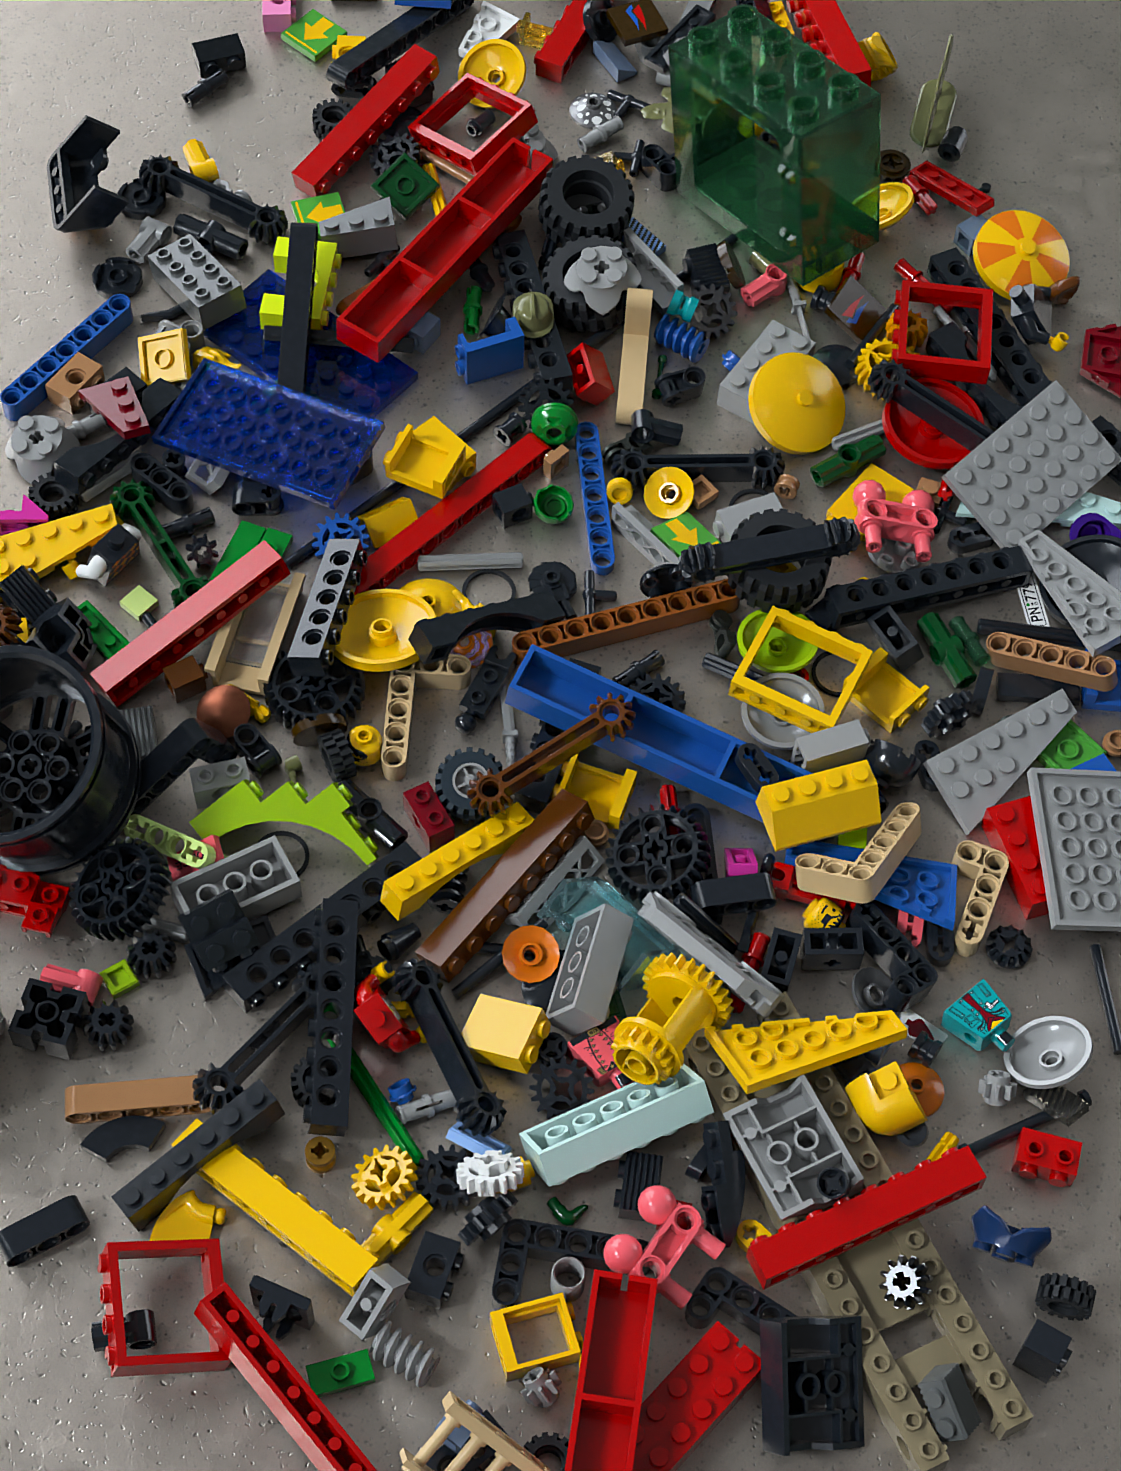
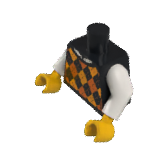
M116 515L118 524L94 545L86 565H79L75 558L68 561V565L61 568L69 579L77 576L94 579L106 587L140 554L139 541L142 534L139 529L124 523Z

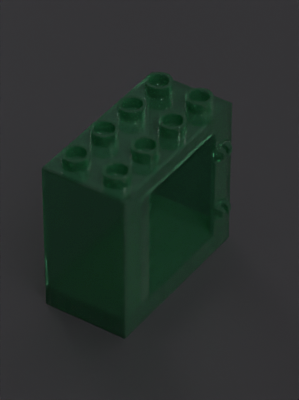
M747 4L732 7L727 15L707 26L693 28L689 31L688 36L668 46L677 192L802 286L879 242L881 94L859 80L855 74L847 72L826 58L821 51L811 48L792 35L788 29L780 27L759 13L755 7ZM755 123L778 140L780 152L755 135Z

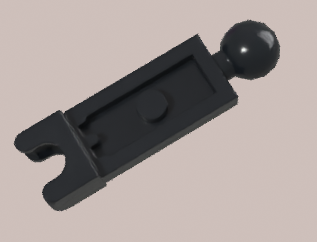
M491 646L484 658V663L459 704V710L463 713H460L455 719L457 731L463 734L471 733L477 724L475 717L485 720L507 680H510L517 667V656L514 652H511L506 659L501 660L498 659L496 654L498 651L497 646Z

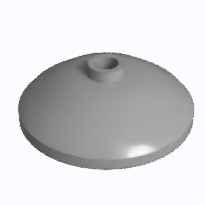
M773 673L756 680V682L825 713L821 695L810 682L802 677L790 673ZM742 701L741 715L745 728L755 740L767 747L778 750H791L794 748L796 738L811 734L786 721L779 722L776 719L777 717Z
M1064 1016L1042 1017L1023 1025L1012 1035L1015 1038V1042L1004 1052V1063L1008 1073L1019 1084L1034 1089L1054 1088L1072 1081L1086 1069L1093 1055V1042L1085 1026L1072 1018Z

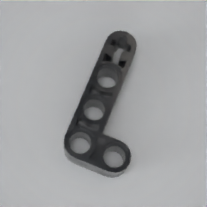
M718 128L671 155L659 145L648 144L642 149L641 172L661 191H672L732 157L735 133L730 128Z
M873 902L856 903L846 920V928H862L864 950L893 980L884 994V1004L894 1012H904L927 997L938 979L937 971Z
M713 1267L705 1273L693 1291V1295L688 1301L685 1310L686 1322L695 1329L706 1328L718 1311L721 1310L759 1336L760 1319L763 1316L771 1315L774 1318L798 1317L721 1267ZM719 1281L725 1288L714 1290L710 1287L709 1283ZM745 1298L750 1302L751 1306L742 1308L736 1304L735 1300ZM703 1306L708 1313L699 1316L693 1312L692 1308Z

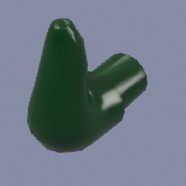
M556 1196L547 1202V1206L553 1212L552 1215L561 1224L566 1226H573L588 1209V1205H580L569 1211Z

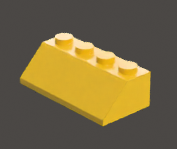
M867 759L763 786L755 801L775 852L878 825L882 822L878 784Z

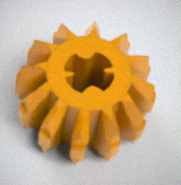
M912 309L908 311L906 347H921L929 331L927 319L922 318L921 312L914 314ZM894 313L886 322L885 330L888 341H892L893 329H897V325L893 324Z

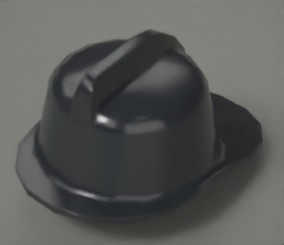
M503 293L495 304L483 331L476 340L479 337L485 339L505 333V320L512 318L503 306L506 293Z

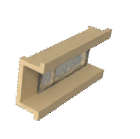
M295 572L291 584L278 583L218 629L204 667V671L209 672L211 675L213 686L233 684L243 692L265 696L263 687L265 683H269L275 663L279 657L300 594L303 592L305 574Z

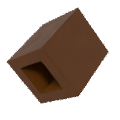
M193 655L162 668L165 684L176 703H180L207 690L205 679L208 678V674L204 671V665L202 663L197 664Z

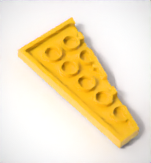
M112 503L0 536V582L21 565H24L26 569L32 568L39 576V579L54 571V566L64 560H72L77 557V552L87 546L93 547L118 524Z
M892 1010L856 1013L854 1018L838 1019L837 1015L825 1016V1021L810 1022L809 1018L762 1022L759 1027L744 1028L743 1024H733L731 1029L716 1030L715 1026L705 1027L704 1036L746 1094H750L907 1038L908 1029Z

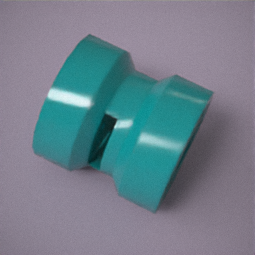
M676 289L666 313L672 316L679 315L682 320L689 323L700 299L693 296L689 298L682 291Z

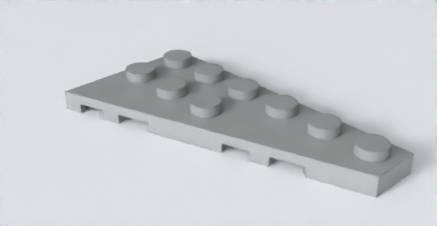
M1039 529L1019 539L1018 546H1021L1033 571L1091 656L1094 658L1121 642V592Z
M1063 689L923 763L966 836L983 819L986 808L992 807L998 802L1077 713Z

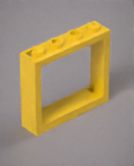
M772 606L731 680L728 695L810 733L838 725L869 665L873 651L861 643H854L843 638L837 632L828 631L810 620H803L792 615L788 610ZM772 627L856 664L830 715L745 677Z

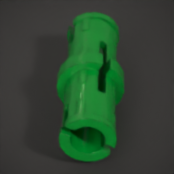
M472 285L471 293L470 287L466 289V303L463 306V314H465L463 330L469 335H475V332L478 333L480 330L479 321L483 313V307L481 306L482 289L479 286Z

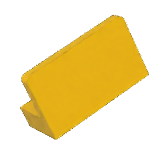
M400 497L357 516L361 521L360 525L365 524L368 529L367 533L371 538L370 541L374 548L383 546L418 519L411 499L406 497Z

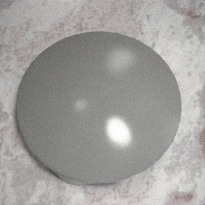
M882 538L883 547L877 553L868 552L869 557L878 567L890 573L902 572L908 568L916 569L919 564L915 558V553L911 549V543Z

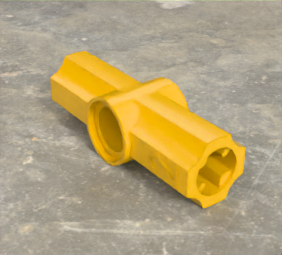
M414 1191L392 1214H386L376 1223L371 1231V1235L360 1246L363 1248L366 1245L371 1247L379 1255L378 1261L382 1265L392 1254L397 1255L407 1246L414 1231L434 1212L433 1207L421 1194Z

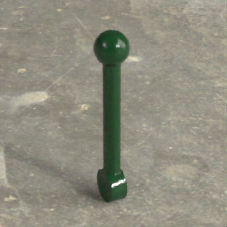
M666 355L658 357L659 368L657 378L663 375L664 364L667 362ZM655 387L652 390L651 396L653 399H660L662 394Z

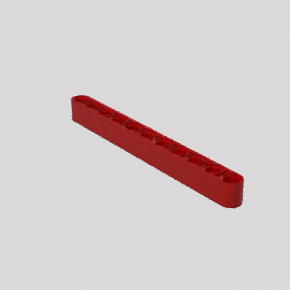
M533 432L524 436L368 557L367 565L363 566L361 582L356 587L354 596L370 590L385 589L417 564L418 556L430 554L492 505L494 493L521 483L539 469L544 463L545 455L553 449Z

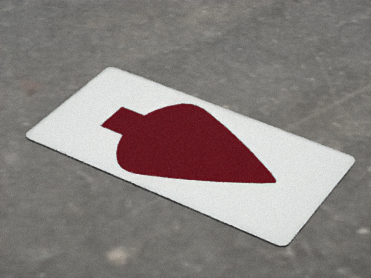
M910 1009L901 1012L898 1016L908 1029L907 1036L914 1041L922 1030L928 1033L929 1038L933 1041L939 1040L944 1043L948 1037L946 1033Z

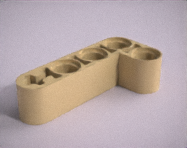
M966 840L958 844L952 864L957 865V874L975 880L954 937V950L961 956L970 957L978 951L1007 872L1009 860L1005 853ZM962 856H967L971 860H965ZM989 866H994L998 868V870H993ZM980 889H985L989 891L990 894L983 893ZM972 913H978L982 917H975ZM968 931L973 933L971 940L965 938Z

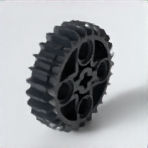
M281 651V659L277 658L268 684L265 683L263 687L265 703L269 707L271 714H275L276 722L283 720L284 728H288L290 725L294 727L295 724L306 718H309L310 722L317 720L316 716L322 713L340 714L344 717L347 725L349 724V717L356 718V710H361L362 701L365 700L366 683L363 670L344 664L334 655V662L329 666L326 677L294 676L287 658L288 653ZM290 674L292 680L281 684L284 677ZM349 691L344 701L340 702L338 695ZM331 707L329 710H324L323 708ZM310 709L312 713H305L304 711Z
M662 803L659 810H654L650 804L648 812H644L639 807V815L633 816L631 813H628L630 821L627 823L622 820L619 821L622 829H613V834L616 838H608L610 848L605 849L608 857L605 859V863L609 868L608 874L612 878L614 886L619 888L623 896L628 895L632 902L639 899L642 906L644 905L642 900L649 892L654 893L656 891L665 899L672 898L673 901L680 893L688 896L686 890L691 885L693 886L695 881L704 880L701 872H709L706 863L711 862V857L708 853L711 851V847L701 823L696 822L692 814L687 816L684 809L677 813L674 805L666 811ZM653 827H660V829L654 833L649 832ZM668 827L680 828L685 833L670 835ZM641 832L642 841L629 843L638 833ZM692 847L689 852L680 853L682 849ZM636 857L633 862L625 863L628 858ZM687 868L677 879L675 878L676 869ZM646 875L647 885L638 884L631 878ZM667 878L663 884H656L659 879Z
M127 836L125 840L119 837L116 838L115 844L107 841L106 848L98 847L96 855L89 854L90 860L87 864L81 863L84 867L82 871L75 872L78 880L71 882L72 887L75 888L74 891L69 892V896L73 899L69 902V906L73 909L71 912L72 916H74L76 923L84 931L102 941L114 942L115 939L123 941L125 935L133 938L135 930L143 932V925L145 923L152 925L150 919L153 915L160 916L157 911L159 906H166L165 902L162 901L163 897L170 895L165 888L172 885L168 879L172 873L169 871V864L164 859L162 853L150 843L138 837L133 839Z

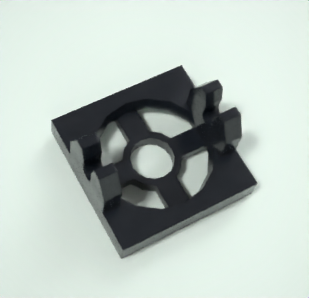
M258 1275L253 1276L249 1284L253 1305L259 1308L260 1317L264 1318L263 1329L267 1334L272 1331L277 1323L280 1324L275 1337L278 1341L289 1335L294 1324L309 1331L311 1330L315 1322L311 1299Z

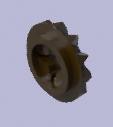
M888 149L880 151L874 156L872 168L875 169V175H882L883 180L890 178L894 182L896 178L903 180L905 175H909L911 162L904 153ZM889 161L891 162L894 169H890V167L888 166Z

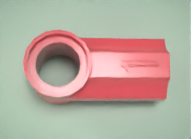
M772 263L766 268L763 275L742 287L740 294L744 302L749 307H755L771 296L782 295L787 286L788 270L786 266L780 263Z
M47 964L40 975L41 981L52 983L55 992L61 993L63 986L86 992L90 1007L93 1006L103 983L102 976L94 971L80 969L76 972L52 964Z

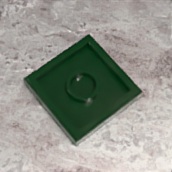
M405 152L370 185L371 189L381 199L390 196L392 209L405 221L440 188V184Z

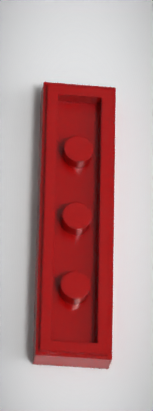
M925 161L909 171V175H914L922 186L976 217L995 206L994 198L929 161Z

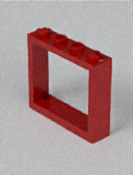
M466 73L408 126V130L416 142L423 145L424 149L475 176L512 137L520 140L538 123L535 115V108L532 107L528 100L524 101L516 97L512 92L508 93L497 85L484 81L481 77L477 78ZM474 97L513 116L475 152L436 133Z
M902 280L901 289L895 291L894 305H898V309L894 310L893 324L897 325V329H893L892 344H896V349H892L891 360L894 359L898 365L904 362V369L911 370V377L986 384L991 369L993 289ZM909 301L979 309L977 361L906 353Z
M219 1238L107 1242L102 1253L98 1254L99 1265L97 1269L98 1273H103V1284L100 1286V1302L105 1304L106 1315L102 1319V1330L104 1335H108L109 1346L105 1349V1360H107L108 1366L111 1367V1377L225 1371L232 1361L210 1334V1352L127 1356L118 1259L200 1256L204 1296H207L224 1283Z

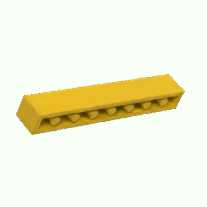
M196 1118L171 1144L172 1148L203 1123ZM237 1143L218 1154L196 1172V1174L352 1297L369 1269L380 1266L378 1261L380 1257L371 1247L366 1245L363 1248L355 1242L356 1238L349 1230L344 1227L339 1229L333 1225V1220L326 1212L321 1209L318 1212L310 1207V1202L300 1192L292 1193L287 1189L288 1186L282 1178L276 1174L270 1176L265 1172V1167L259 1160L254 1157L249 1159L243 1155V1150Z

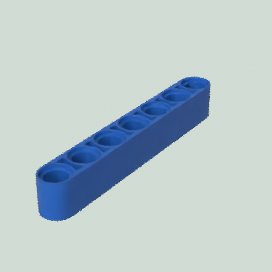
M116 294L110 297L7 386L0 394L5 417L10 421H19L21 417L27 416L48 397L45 384L77 352L92 359L133 322V313L129 297L124 294Z

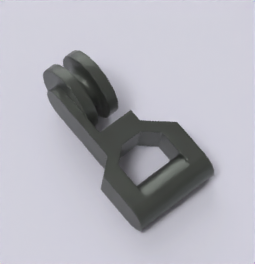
M631 432L626 433L624 439L611 443L604 448L601 455L608 465L613 464L614 456L620 455L622 449L630 451L632 448L630 443L634 441L631 437ZM637 443L639 447L633 446L635 451L643 449L645 455L651 453L654 449L650 443Z
M716 610L709 619V624L713 629L715 637L714 651L715 655L726 659L737 644L736 632H732L729 629L733 623L732 617L723 610Z

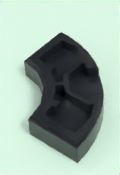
M146 1116L116 1118L93 1130L82 1141L80 1147L106 1163L115 1154L126 1149L139 1148L150 1152L166 1128V1124L158 1119Z

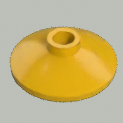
M661 468L654 472L647 480L644 488L645 504L649 511L659 518L672 519L685 513L691 506L695 493L694 484L690 476L679 468ZM675 490V497L669 499V493Z

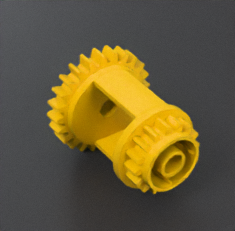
M672 952L668 957L664 953L659 958L655 957L643 973L645 975L642 977V981L645 984L643 989L648 991L646 997L649 999L636 1017H627L618 1024L614 1031V1042L611 1045V1048L615 1050L612 1054L615 1064L620 1071L631 1080L644 1085H651L655 1082L660 1084L662 1080L666 1081L667 1078L675 1076L684 1063L682 1051L696 1031L715 1026L716 1030H721L732 1016L731 1012L734 1009L730 1006L733 999L727 997L730 991L721 988L723 981L713 978L715 975L714 971L706 972L705 964L697 966L694 958L686 961L683 954L677 959Z

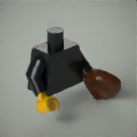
M1068 277L1055 282L1049 287L1025 284L1023 286L1016 285L1010 289L1011 319L1028 346L1035 343L1044 345L1049 343L1054 351L1060 352L1068 345L1066 341L1069 339V336L1066 333L1059 332L1055 337L1051 336L1052 303L1067 304L1069 299L1078 290L1080 277Z

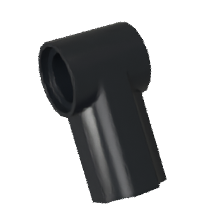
M639 409L633 412L631 415V437L635 442L645 444L650 441H656L673 446L679 445L683 432L682 424L654 418L653 413L646 409Z
M141 1309L127 1313L124 1317L126 1347L133 1350H143L157 1345L154 1312L149 1309ZM102 1321L92 1322L91 1333L94 1351H105L109 1344L108 1335L103 1334Z

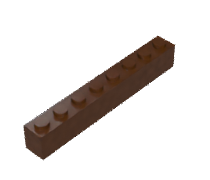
M562 789L416 950L415 953L419 961L424 959L429 967L434 965V972L441 974L440 979L447 983L459 974L464 965L475 953L480 951L482 945L500 928L509 914L518 908L527 894L536 888L544 875L573 846L578 837L590 827L595 818L588 801Z

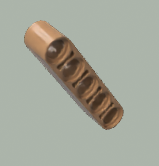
M1004 632L992 633L986 640L990 662L997 667L1104 692L1113 690L1118 684L1116 663L1108 656L1099 654L1093 658L1087 651Z
M197 1075L70 1086L65 1089V1121L73 1124L108 1122L125 1116L156 1118L203 1114L210 1112L211 1108L207 1107L201 1110L199 1107L200 1101H194L193 1092L195 1090H193L192 1084L193 1080L198 1078Z

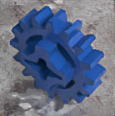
M337 512L333 520L326 516L325 520L327 523L325 525L318 523L317 526L320 532L312 534L318 540L312 543V547L318 550L315 553L318 559L323 558L329 539H360L363 550L370 551L369 545L365 544V542L370 541L371 538L369 534H364L368 529L365 524L360 525L361 521L358 517L351 521L349 513H346L344 518H341ZM338 526H348L349 528L342 529L338 528ZM330 531L328 540L324 542L326 535Z

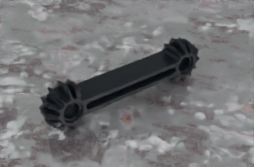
M161 154L158 157L150 155L148 160H143L139 170V178L142 187L148 189L149 193L158 192L160 196L162 192H166L248 230L249 238L256 239V243L264 241L267 245L272 241L276 244L277 237H284L286 235L288 221L285 211L279 210L277 205L269 207L267 203L262 207L180 169L178 162L172 161L171 156L164 158Z
M883 359L872 368L868 378V385L871 386L870 393H877V400L884 398L887 404L891 400L897 402L968 450L973 451L994 433L990 428L911 378V370L904 369V362L898 365L894 359L890 362Z
M761 445L759 450L752 447L749 454L645 455L643 449L635 451L632 446L629 452L622 449L620 455L614 456L611 474L614 476V479L625 478L630 481L633 492L636 487L644 490L649 477L664 467L679 468L686 472L692 481L703 475L709 482H752V488L759 485L764 490L766 485L774 488L778 477L784 474L785 461L782 460L781 453H774L773 447L766 450L763 445Z
M834 517L832 520H824V524L713 545L711 542L705 544L698 543L695 546L690 545L688 549L681 551V556L678 557V566L685 581L693 582L694 584L699 582L706 583L709 580L714 581L717 576L818 557L840 558L842 555H849L850 551L857 550V546L861 543V536L853 519H847L846 517L836 519Z
M415 958L407 962L405 961L396 969V973L391 981V984L395 987L393 993L400 995L401 1002L406 1001L409 1004L456 1100L455 1107L453 1108L457 1113L456 1121L464 1124L463 1130L470 1129L473 1136L480 1134L486 1137L497 1131L504 1121L505 1114L507 1113L506 1109L502 1107L504 1100L497 1098V1091H489L440 993L444 986L439 980L441 974L435 973L433 970L434 965L429 967L424 959L419 962Z
M311 965L307 967L306 972L299 970L296 979L292 982L291 989H293L295 994L221 1068H216L212 1062L208 1065V1071L200 1068L197 1075L198 1078L193 1080L192 1088L195 1090L193 1092L194 1101H200L199 1107L201 1110L210 1107V1112L214 1115L217 1109H222L241 1094L244 1089L240 1085L314 1011V1009H309L311 988H315L316 981H311ZM328 983L325 985L330 991L339 990L334 984ZM221 1086L225 1090L215 1091L212 1087Z

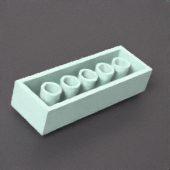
M683 1063V1066L675 1076L667 1078L666 1081L662 1080L660 1084L655 1082L651 1085H644L633 1082L519 1133L526 1157L530 1160L534 1171L550 1187L552 1185H561L567 1182L570 1177L579 1173L590 1172L597 1165L605 1161L619 1159L625 1152L634 1148L645 1147L652 1140L663 1135H672L678 1131V1128L687 1124L698 1123L705 1116L714 1113L705 1081Z

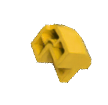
M897 1061L870 1074L865 1073L845 1087L847 1096L863 1125L876 1134L894 1136L928 1121L916 1094L911 1090Z

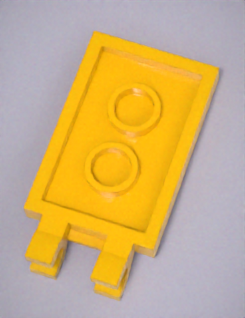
M871 463L827 510L826 520H832L834 517L836 519L841 517L855 519L858 513L852 498L854 488L864 480H874L880 483L886 493L885 500L902 503L903 498L914 489ZM860 532V542L862 540L865 541V534Z

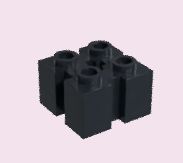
M29 978L21 997L24 1011L16 1009L8 1029L11 1041L14 1046L33 1051L37 1050L38 1045H42L45 1047L48 1055L70 1060L78 1041L75 1027L83 1028L84 1015H88L91 1008L86 992L64 986L61 993L55 992L52 983Z

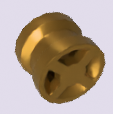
M318 1136L312 1138L306 1144V1163L311 1171L323 1174L333 1169L336 1163L335 1146L330 1139Z

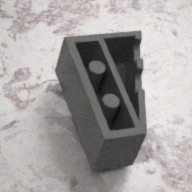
M390 196L319 222L321 241L337 243L338 254H342V258L398 250Z

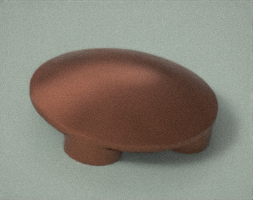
M219 685L210 689L202 696L197 706L196 715L198 720L221 731L226 738L234 736V731L239 725L248 723L251 706L248 697L239 688L232 685Z

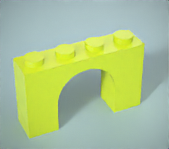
M277 237L273 259L274 270L278 273L287 272L289 238ZM318 241L315 282L317 285L314 287L311 329L323 330V326H328L329 311H327V308L332 307L333 292L331 290L336 288L338 274L335 272L336 269L341 268L342 254H338L337 243ZM264 293L259 311L261 329H264L265 325L282 326L285 295Z

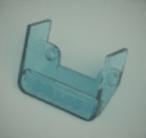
M595 876L563 879L538 912L537 916L540 919L553 917L556 919V925L561 930L570 932L575 918L605 903L634 918L631 928L633 934L624 952L625 962L618 973L617 981L619 984L616 989L618 992L639 989L645 984L642 981V977L645 975L643 972L655 957L659 958L662 953L667 957L671 952L674 955L677 953L678 949L637 915L638 910L603 879Z

